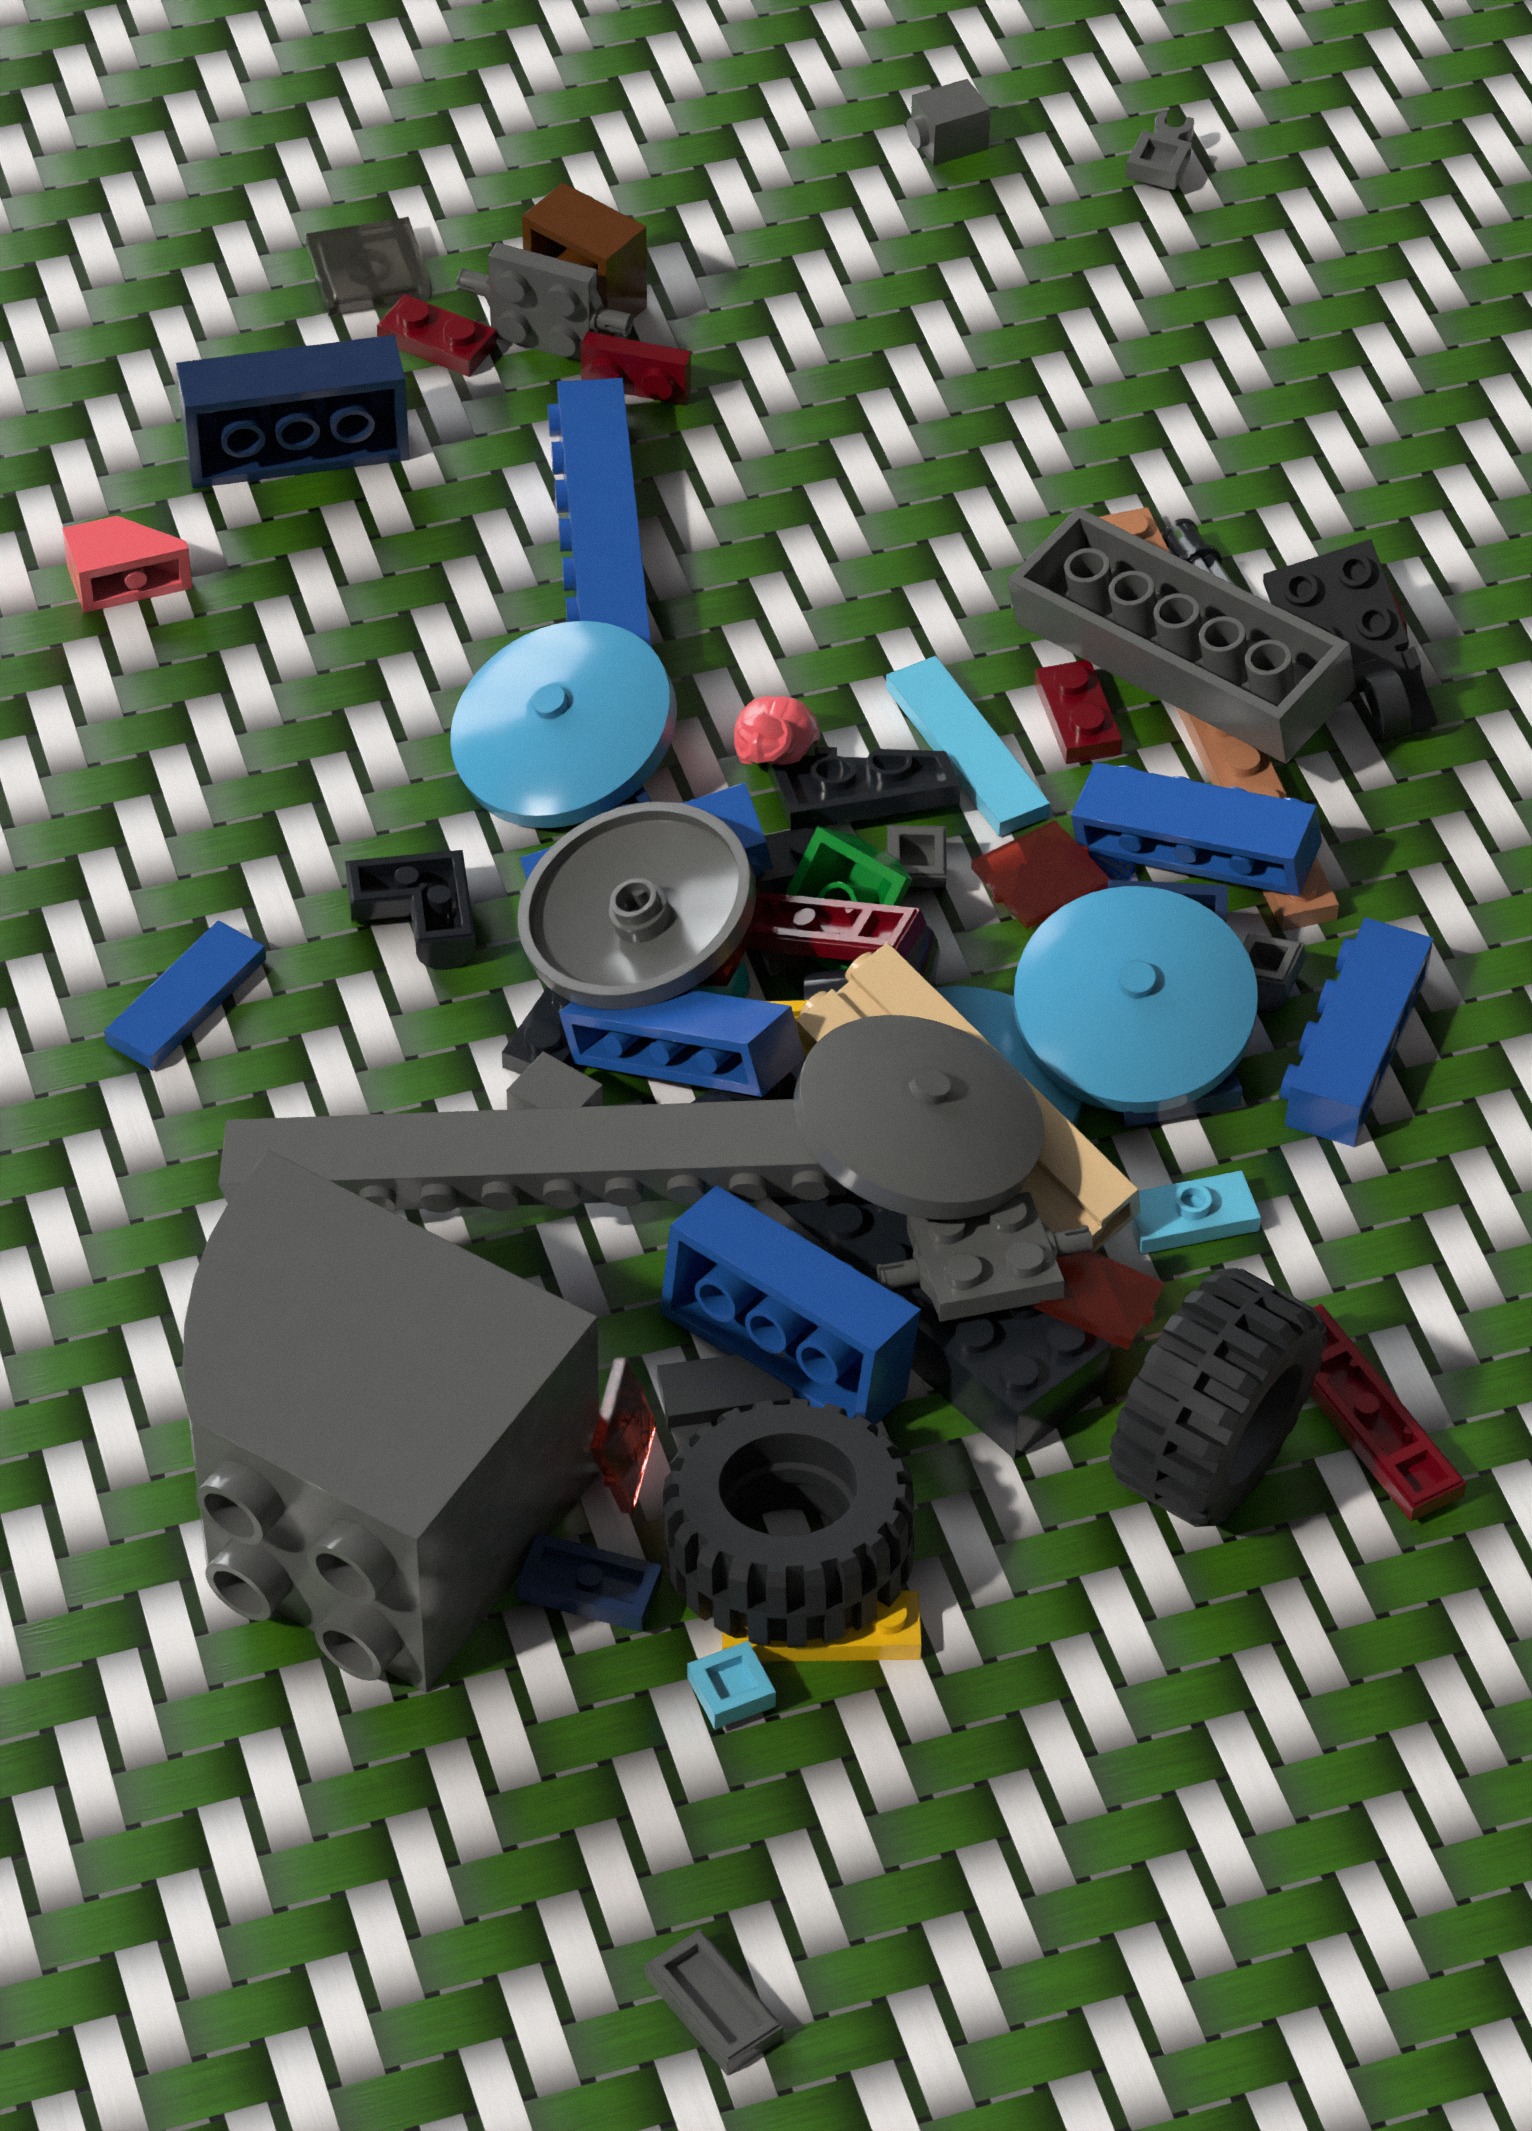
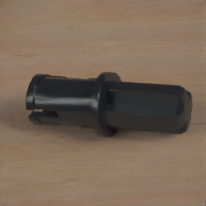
M1188 518L1174 521V524L1182 534L1180 539L1170 526L1165 529L1163 539L1175 556L1233 584L1221 566L1222 557L1219 551L1212 545H1207L1194 521Z

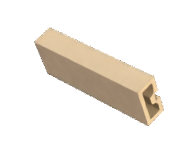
M888 942L873 954L866 952L859 956L846 971L845 978L849 982L838 992L831 989L828 993L821 991L812 996L802 1007L800 1017L796 1019L801 1044L809 1052L823 1036L833 1029L857 1019L880 1015L914 1016L941 1022L960 1029L995 1049ZM1024 1077L1032 1089L1042 1113L1044 1141L1033 1173L1019 1193L1030 1191L1041 1221L1052 1233L1087 1225L1092 1235L1093 1252L1057 1258L1058 1266L1063 1279H1065L1141 1212L1139 1190Z

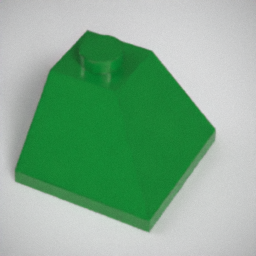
M817 826L785 895L900 906L912 878L897 859L853 834ZM807 956L829 970L847 969L854 962L852 960Z

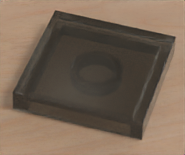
M409 217L305 234L306 248L328 316L394 306L404 294L421 301L432 299V285Z

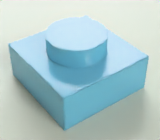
M749 1641L687 1663V1678L714 1730L776 1707V1691Z

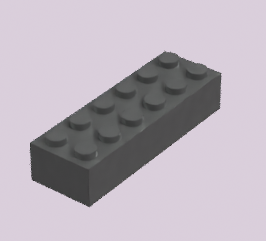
M1079 507L1007 579L1017 625L1285 764L1356 689L1349 642Z

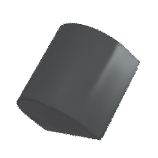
M887 825L886 853L897 859L912 878L909 888H946V826Z
M1248 933L1243 945L1249 954L1257 980V1010L1266 1012L1278 1010L1285 1004L1305 962V944Z

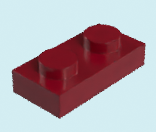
M406 294L399 299L377 324V337L395 335L399 350L468 377L473 374L497 346L496 329Z
M587 331L581 344V380L623 378L624 394L685 406L691 393V351Z
M1087 660L1035 669V687L1065 763L1072 764L1121 755L1122 737L1092 663Z

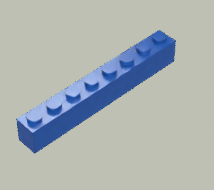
M623 378L557 381L558 404H547L549 437H560V441L551 442L553 475L563 474L564 478L562 480H555L556 513H567V518H558L560 552H571V557L562 558L564 591H574L575 597H566L565 599L566 621H596L612 624L634 633L652 648Z

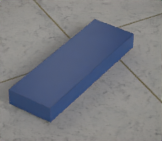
M218 920L104 1030L106 1044L153 1071L266 960L265 946Z

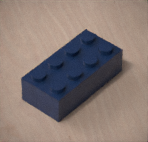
M395 335L176 363L183 442L192 489L410 460L406 382Z

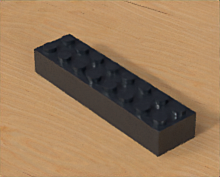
M791 1072L788 1073L762 1097L711 1088L691 1103L794 1099L798 1078ZM847 1189V1195H828L820 1200H803L796 1196L765 1197L761 1201L750 1203L755 1209L788 1229L798 1232L806 1240L837 1259L852 1265L857 1271L879 1283L877 1264L883 1265L913 1259L914 1250L907 1233V1215L878 1206ZM918 1284L888 1289L893 1293L903 1296L908 1302L921 1309L911 1369L1014 1460L1106 1391L1111 1345L1058 1300L940 1322L932 1299Z

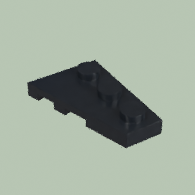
M815 747V756H803L796 763L772 765L764 762L790 830L820 823H826L827 826L857 820H874L887 815L917 810L929 811L937 807L960 804V783L946 751L875 749L867 758L837 756V747Z

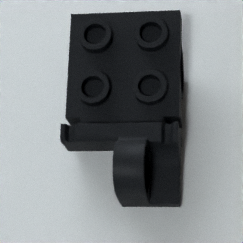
M1372 539L1263 574V584L1271 604L1350 643L1356 689L1349 696L1364 692L1382 743L1437 726L1438 721L1423 682L1420 659L1415 646L1408 649L1409 639Z

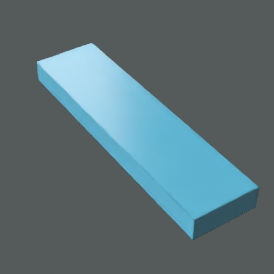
M936 656L886 674V690L932 750L946 751L961 788L999 837L1049 817L1050 802Z

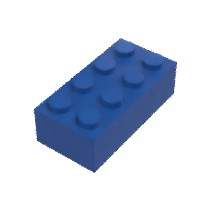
M718 1185L712 1188L670 1225L660 1314L726 1355L738 1354L792 1388L795 1398L809 1400L810 1406L824 1408L826 1403L839 1406L847 1411V1417L854 1420L859 1415L876 1426L906 1397L921 1312L920 1308ZM783 1351L784 1358L780 1357L775 1353H780Z

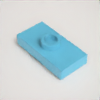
M1236 1171L1140 1190L1141 1212L1129 1222L1140 1254L1256 1232L1260 1229L1261 1216L1243 1172Z

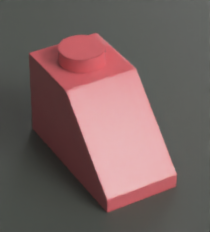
M119 516L62 528L67 569L83 613L192 589L189 548L185 540Z

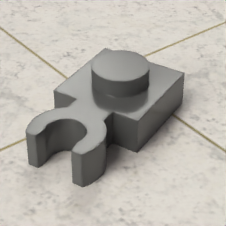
M1159 112L1155 118L1154 133L1142 130L1127 160L1125 178L1175 190L1190 160L1194 118L1187 117L1184 125L1181 127H1170L1167 125L1168 112Z

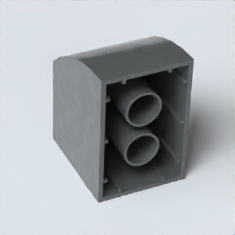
M270 1150L264 1154L232 1195L209 1236L193 1279L184 1322L182 1368L197 1484L196 1500L200 1509L207 1566L205 1571L206 1579L213 1592L224 1604L248 1619L264 1621L274 1611H277L315 1632L316 1641L324 1654L348 1674L362 1680L373 1681L378 1679L384 1671H387L427 1693L518 1578L537 1532L551 1536L600 1473L597 1316Z

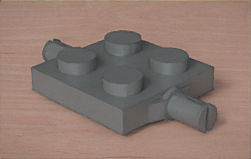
M496 243L488 255L489 275L467 270L464 267L458 273L456 279L457 290L484 296L490 307L491 328L496 329L497 339L581 362V344L587 331L598 333V329L601 328L628 336L633 326L634 319L632 318L634 316L632 313L606 308L602 304L597 291V269Z
M1029 1191L1018 1193L1008 1203L993 1211L969 1218L928 1219L907 1215V1233L914 1250L913 1259L883 1265L877 1264V1278L879 1284L887 1289L918 1284L932 1299L939 1321L942 1322L1063 1299L1064 1279L1058 1266L1057 1258L1085 1252L1091 1253L1093 1252V1240L1087 1225L1052 1233L1041 1221Z

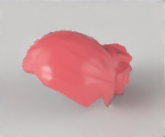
M763 696L754 699L742 709L734 727V747L742 764L766 762L772 765H787L796 763L801 760L813 743L814 746H817L820 738V726L812 710L802 701L787 696Z

